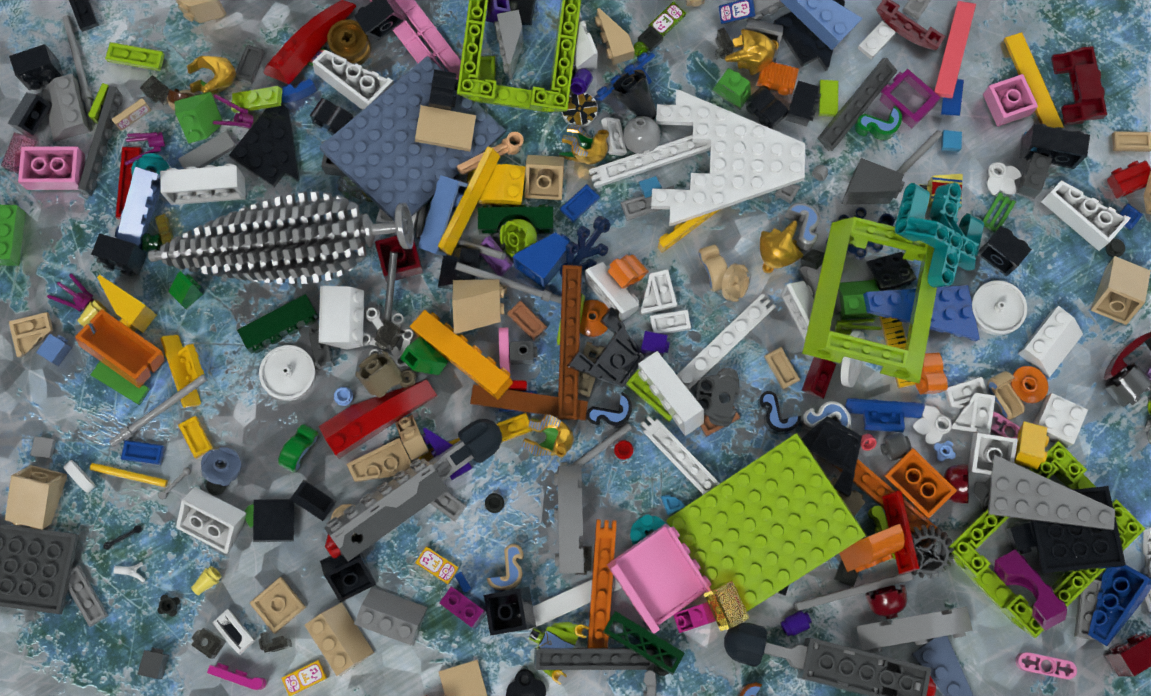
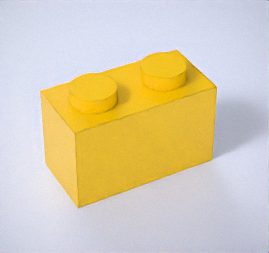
M1023 421L1017 434L1018 441L1014 463L1038 469L1041 462L1044 463L1046 461L1047 451H1045V448L1049 442V436H1046L1047 427Z

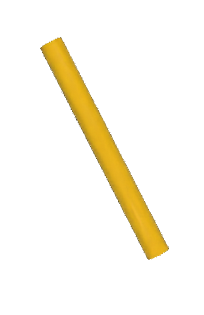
M91 463L90 465L91 471L165 488L168 484L166 479Z

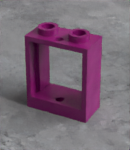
M907 69L904 73L899 72L894 77V82L891 85L887 84L882 89V96L879 101L890 110H892L893 106L899 108L902 114V121L912 129L936 106L941 97ZM903 81H906L927 100L914 114L891 94Z
M452 586L439 602V604L474 629L477 628L487 614L485 610Z

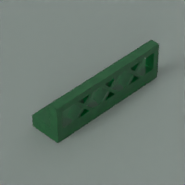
M617 611L614 612L603 631L607 636L671 675L674 674L685 654ZM613 624L622 629L623 633L615 634L609 629ZM630 634L640 640V644L633 645L629 643L627 635ZM645 645L658 651V654L653 656L647 654ZM662 656H667L675 662L672 668L664 664Z

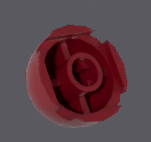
M968 464L953 465L947 468L943 477L957 490L948 500L958 504H969Z
M895 585L873 590L874 594L869 595V592H867L865 596L869 608L873 613L885 616L886 619L898 617L897 613L904 610L908 600L905 585H900L901 589H896Z

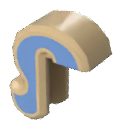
M714 244L699 249L700 261L710 278V289L713 292L722 290L723 276L728 267L725 259L719 253L718 246Z
M1003 371L991 377L987 386L990 395H995V402L1000 406V413L1006 419L1011 420L1023 414L1025 407L1010 384L1015 377L1011 373Z
M509 544L504 549L506 576L486 578L488 584L495 590L508 591L515 589L522 581L523 572L517 560H523L524 555L522 548L517 544Z

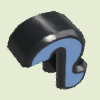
M766 391L758 399V408L760 410L766 409L764 425L768 431L774 434L785 435L794 431L800 424L801 416L782 419L777 395L774 392Z
M622 392L618 411L592 406L586 413L587 423L592 427L598 428L600 427V422L603 421L610 428H621L629 421L632 412V402L628 395Z

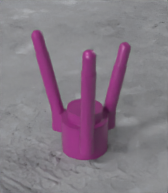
M216 94L214 95V98L240 111V113L235 114L234 121H213V124L238 126L247 129L252 127L253 116L248 114V109L241 108Z
M128 133L127 137L134 138H127L126 142L148 140L149 147H154V149L126 161L125 165L133 163L144 154L160 152L161 147L165 146L163 133Z
M73 274L69 275L83 293H75L61 282H57V285L74 297L73 301L75 304L52 295H47L49 299L75 308L79 312L84 311L90 301H94L93 295L84 288Z

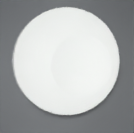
M1005 281L985 283L974 293L971 299L977 326L984 332L992 335L1002 336L1014 332L1023 324L1027 315V303L1024 295L1016 286Z
M853 331L850 334L852 337L865 340L863 332ZM843 357L841 366V383L843 386L853 387L861 370L862 361Z
M283 345L271 350L262 360L259 369V379L265 391L272 397L282 401L296 400L307 394L316 378V369L311 356L302 348L293 345Z

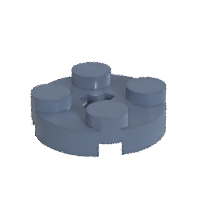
M219 447V450L214 451L213 449L209 450L201 460L202 476L213 484L229 485L241 472L239 455L227 447ZM225 463V468L220 469L216 466L217 464Z

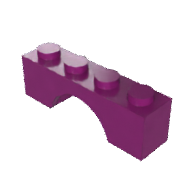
M1013 550L995 560L994 571L1006 585L1023 586L1033 593L1036 602L1033 605L1032 616L1045 631L1066 619V604L1056 597L1052 588L1042 581L1039 573L1028 565L1023 555Z

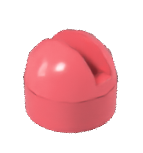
M869 433L863 434L860 444L862 449L869 451L875 448L877 442L874 436Z

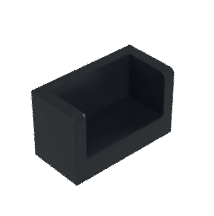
M305 480L301 482L290 498L291 501L321 521H324L337 502Z

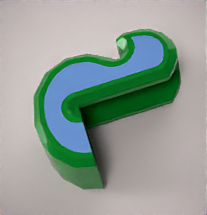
M893 106L887 121L864 113L857 119L855 131L863 137L867 136L868 132H870L876 139L888 140L894 137L900 127L902 114L896 106Z
M305 424L300 425L297 428L296 434L290 437L284 444L278 457V464L288 471L296 473L299 470L301 458L316 443L319 436L318 431Z

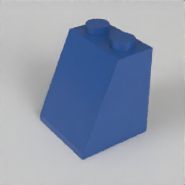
M556 232L516 253L513 256L514 268L545 289L560 270L561 265L566 262V245L570 242V239L564 234L559 235Z

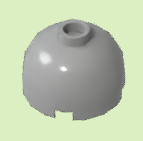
M635 117L624 128V142L627 149L634 153L642 154L644 153L643 151H653L661 141L660 129L657 123L649 117Z

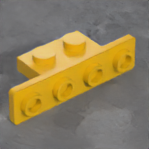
M168 335L160 338L177 391H180L204 374L194 344H188L183 348L179 335ZM197 389L181 399L183 408L195 407L201 404Z

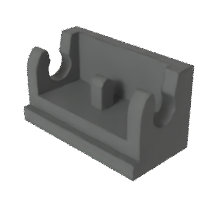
M310 328L309 338L315 369L335 366L331 346L318 343L319 329L313 330V328Z

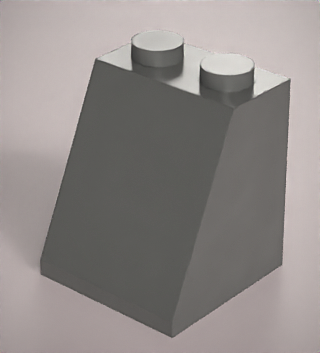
M861 158L853 172L841 204H890L892 199H896L899 192L903 189L905 182L902 179L904 174Z

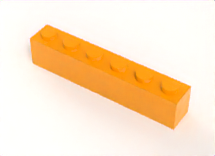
M424 310L409 326L414 334L418 337L421 336L439 354L499 400L513 383L510 378L511 374L503 367L499 369L496 366L497 363L491 357L487 356L485 358L477 346L473 345L471 347L467 343L468 340L462 334H454V329L448 323L442 324L439 321L440 318L434 312L428 313Z

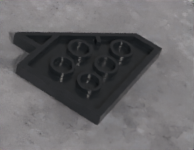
M833 0L844 7V0ZM789 12L774 20L773 24L783 26L782 38L801 67L818 59L824 70H828L833 50L820 40L797 16Z
M283 104L278 107L266 108L229 154L231 159L274 188L285 174L297 182L300 180L290 110Z

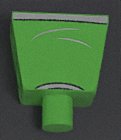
M728 68L712 89V92L741 110L746 100L751 96L750 81L742 77L740 73Z

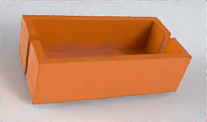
M103 309L90 320L95 332L94 334L90 326L86 324L75 336L79 347L139 389L151 377L150 371L154 373L165 361L160 349Z

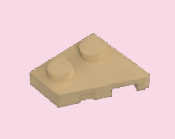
M48 312L9 321L16 356L19 358L27 354L53 332Z

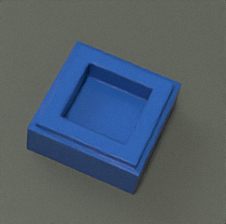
M1126 204L1119 213L1122 216L1126 215L1131 218L1124 225L1129 230L1143 216L1142 213L1130 204Z
M462 572L455 575L456 580L465 593L473 590Z

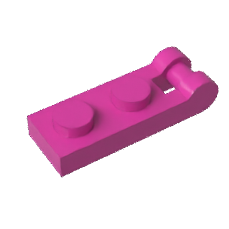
M217 662V665H209L207 670L208 674L253 690H262L267 685L266 680L262 677H247V672L238 669L235 672L228 670L229 666Z

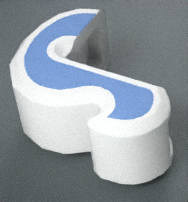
M830 401L823 404L817 413L814 412L813 408L807 410L801 418V424L805 429L812 430L828 416L845 427L850 428L851 416L841 403Z

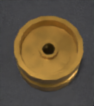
M351 19L341 20L330 28L327 41L332 53L347 59L348 62L354 65H361L369 58L371 44L368 35L364 33L357 21Z

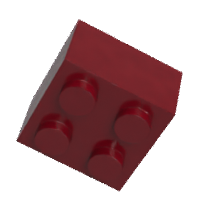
M397 235L375 241L386 282L390 251L398 252L395 281L423 273L415 240L412 249H403L399 244Z
M1135 633L1126 638V643L1122 645L1118 643L1110 648L1111 652L1105 656L1118 676L1134 677L1151 667V634L1142 633L1138 635Z

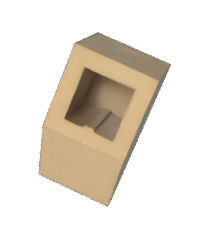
M413 415L404 417L395 423L402 443L411 460L429 452Z

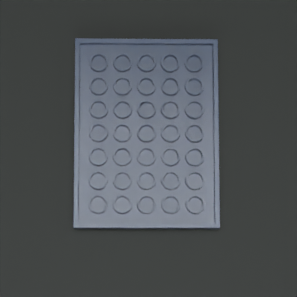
M428 56L320 146V150L393 221H395V209L399 203H406L412 217L434 197L440 175L455 179L460 174L457 169L458 165L485 152L487 147H491L506 132L479 104L458 95L457 91L454 90L453 96L457 97L455 108L451 107V111L476 115L471 151L415 142L420 106H429L434 69L443 71Z

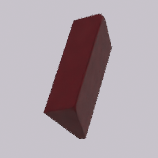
M814 357L802 391L824 399L836 363Z

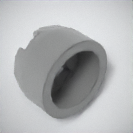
M818 165L812 171V176L819 181H824L828 175V169L824 165Z

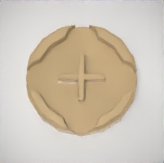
M734 263L726 270L722 280V293L726 300L737 302L739 298L746 294L749 286V277L747 276L746 272H748V269L745 265Z

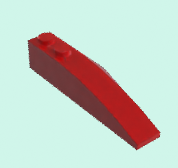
M341 0L314 16L273 56L263 73L290 84L326 43L330 28L335 23L345 20L356 8V5Z
M426 379L414 385L388 392L382 397H374L351 405L318 427L335 456L340 459L435 398L437 394Z

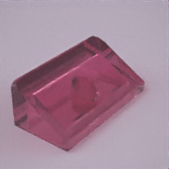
M14 132L1 166L7 171L19 174L21 147H35L37 141Z

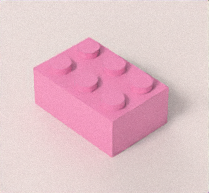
M21 147L18 183L26 190H79L78 186L85 165V154L79 147Z

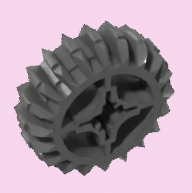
M922 524L921 530L914 526L915 532L911 533L914 548L918 552L916 557L919 569L911 573L913 575L918 574L920 578H923L926 574L931 579L932 573L939 576V570L946 572L944 566H951L948 559H954L953 554H951L954 549L948 548L952 544L948 534L942 532V529L939 527L935 529L933 525H930L927 529ZM938 541L941 543L940 555L935 551Z

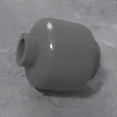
M895 433L885 436L883 444H880L883 456L887 455L890 460L901 459L911 450V443L908 436H904L902 433Z

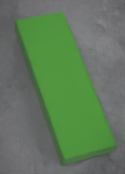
M99 361L90 374L138 405L141 404L150 391V388L142 385L139 389L101 361Z

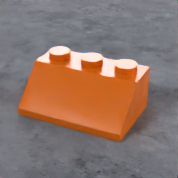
M914 448L883 475L928 519L957 491Z

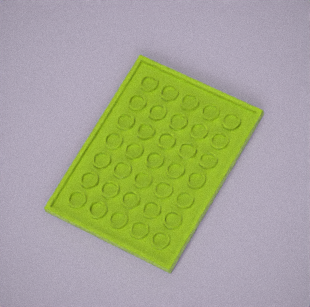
M798 433L666 519L670 527L674 526L680 534L678 539L681 544L685 543L691 553L688 555L691 560L695 559L701 567L699 570L702 576L705 575L710 581L711 586L709 588L731 622L866 536V533Z

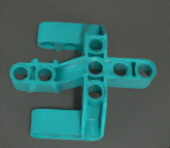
M955 182L937 187L929 215L931 220L925 219L930 192L915 183H910L904 190L895 225L896 234L909 241L920 240L934 248L928 273V283L934 288L952 285L957 267L967 271L975 270L976 256H978L984 229V222L969 213L962 217L958 226L957 214L959 208L962 207V204L959 203L962 190L960 185Z

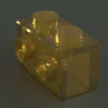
M733 581L719 585L704 593L720 631L733 628L749 619L747 610L740 599Z

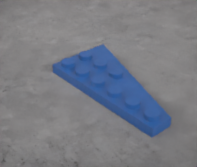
M968 285L937 287L930 330L951 333L960 338H970V340L975 342L980 340ZM916 289L866 292L863 294L867 313L885 318H895L900 320V322H910Z

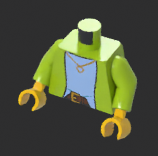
M558 622L552 624L551 627L548 626L545 633L533 628L528 639L537 643V648H574L579 637H587L582 635V630L585 628L589 629V627L571 622ZM543 670L559 685L562 683L558 681V678L561 675L567 677L562 670Z

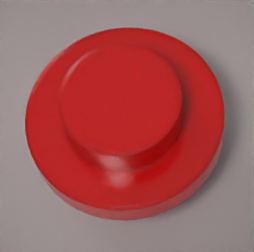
M621 440L616 443L614 453L617 458L627 460L633 454V446L629 441Z

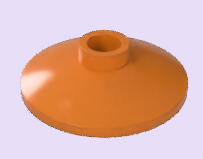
M598 300L584 301L580 323L581 334L588 337H597L608 330L600 322L609 309L604 303ZM595 314L596 318L590 319L589 315Z
M1023 366L1013 373L1015 378L1011 382V386L1020 400L1026 403H1038L1046 397L1048 382L1045 375L1039 369L1032 366Z

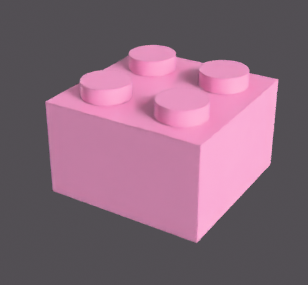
M1023 74L989 85L983 93L997 127L1030 116L1038 107Z

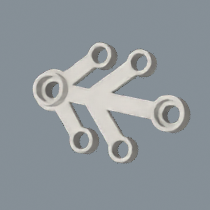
M367 308L365 311L366 319L370 323H374L384 340L373 338L369 334L363 333V338H369L367 342H363V345L390 349L393 354L390 357L401 371L407 370L409 366L405 362L399 364L398 360L414 338L412 330L405 329L402 332L404 340L400 351L396 346L401 325L404 323V317L400 313L393 315V327L390 335L380 320L381 313L378 308ZM371 311H375V315L373 317L369 316V313ZM396 317H401V321L395 322ZM407 332L411 333L410 338H405ZM372 349L369 352V356L375 352H377L378 355H381V353L377 349Z

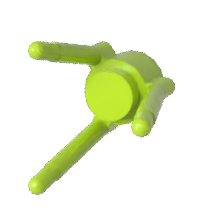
M841 319V321H836L835 332L850 335L852 329L882 330V327L852 325L874 322L875 319Z

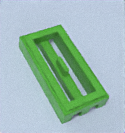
M1002 193L997 195L982 220L984 227L993 232L1003 225L1016 203L1014 200H1009V197L1002 196ZM999 200L1003 201L990 224L986 223ZM1006 204H1008L1009 206L1003 214L1002 218L1000 219L999 223L997 224L996 228L993 227Z

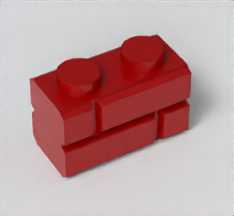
M1137 160L1127 165L1128 168L1124 170L1118 168L1111 172L1112 175L1107 179V183L1117 199L1146 187L1151 171L1147 161L1139 163Z

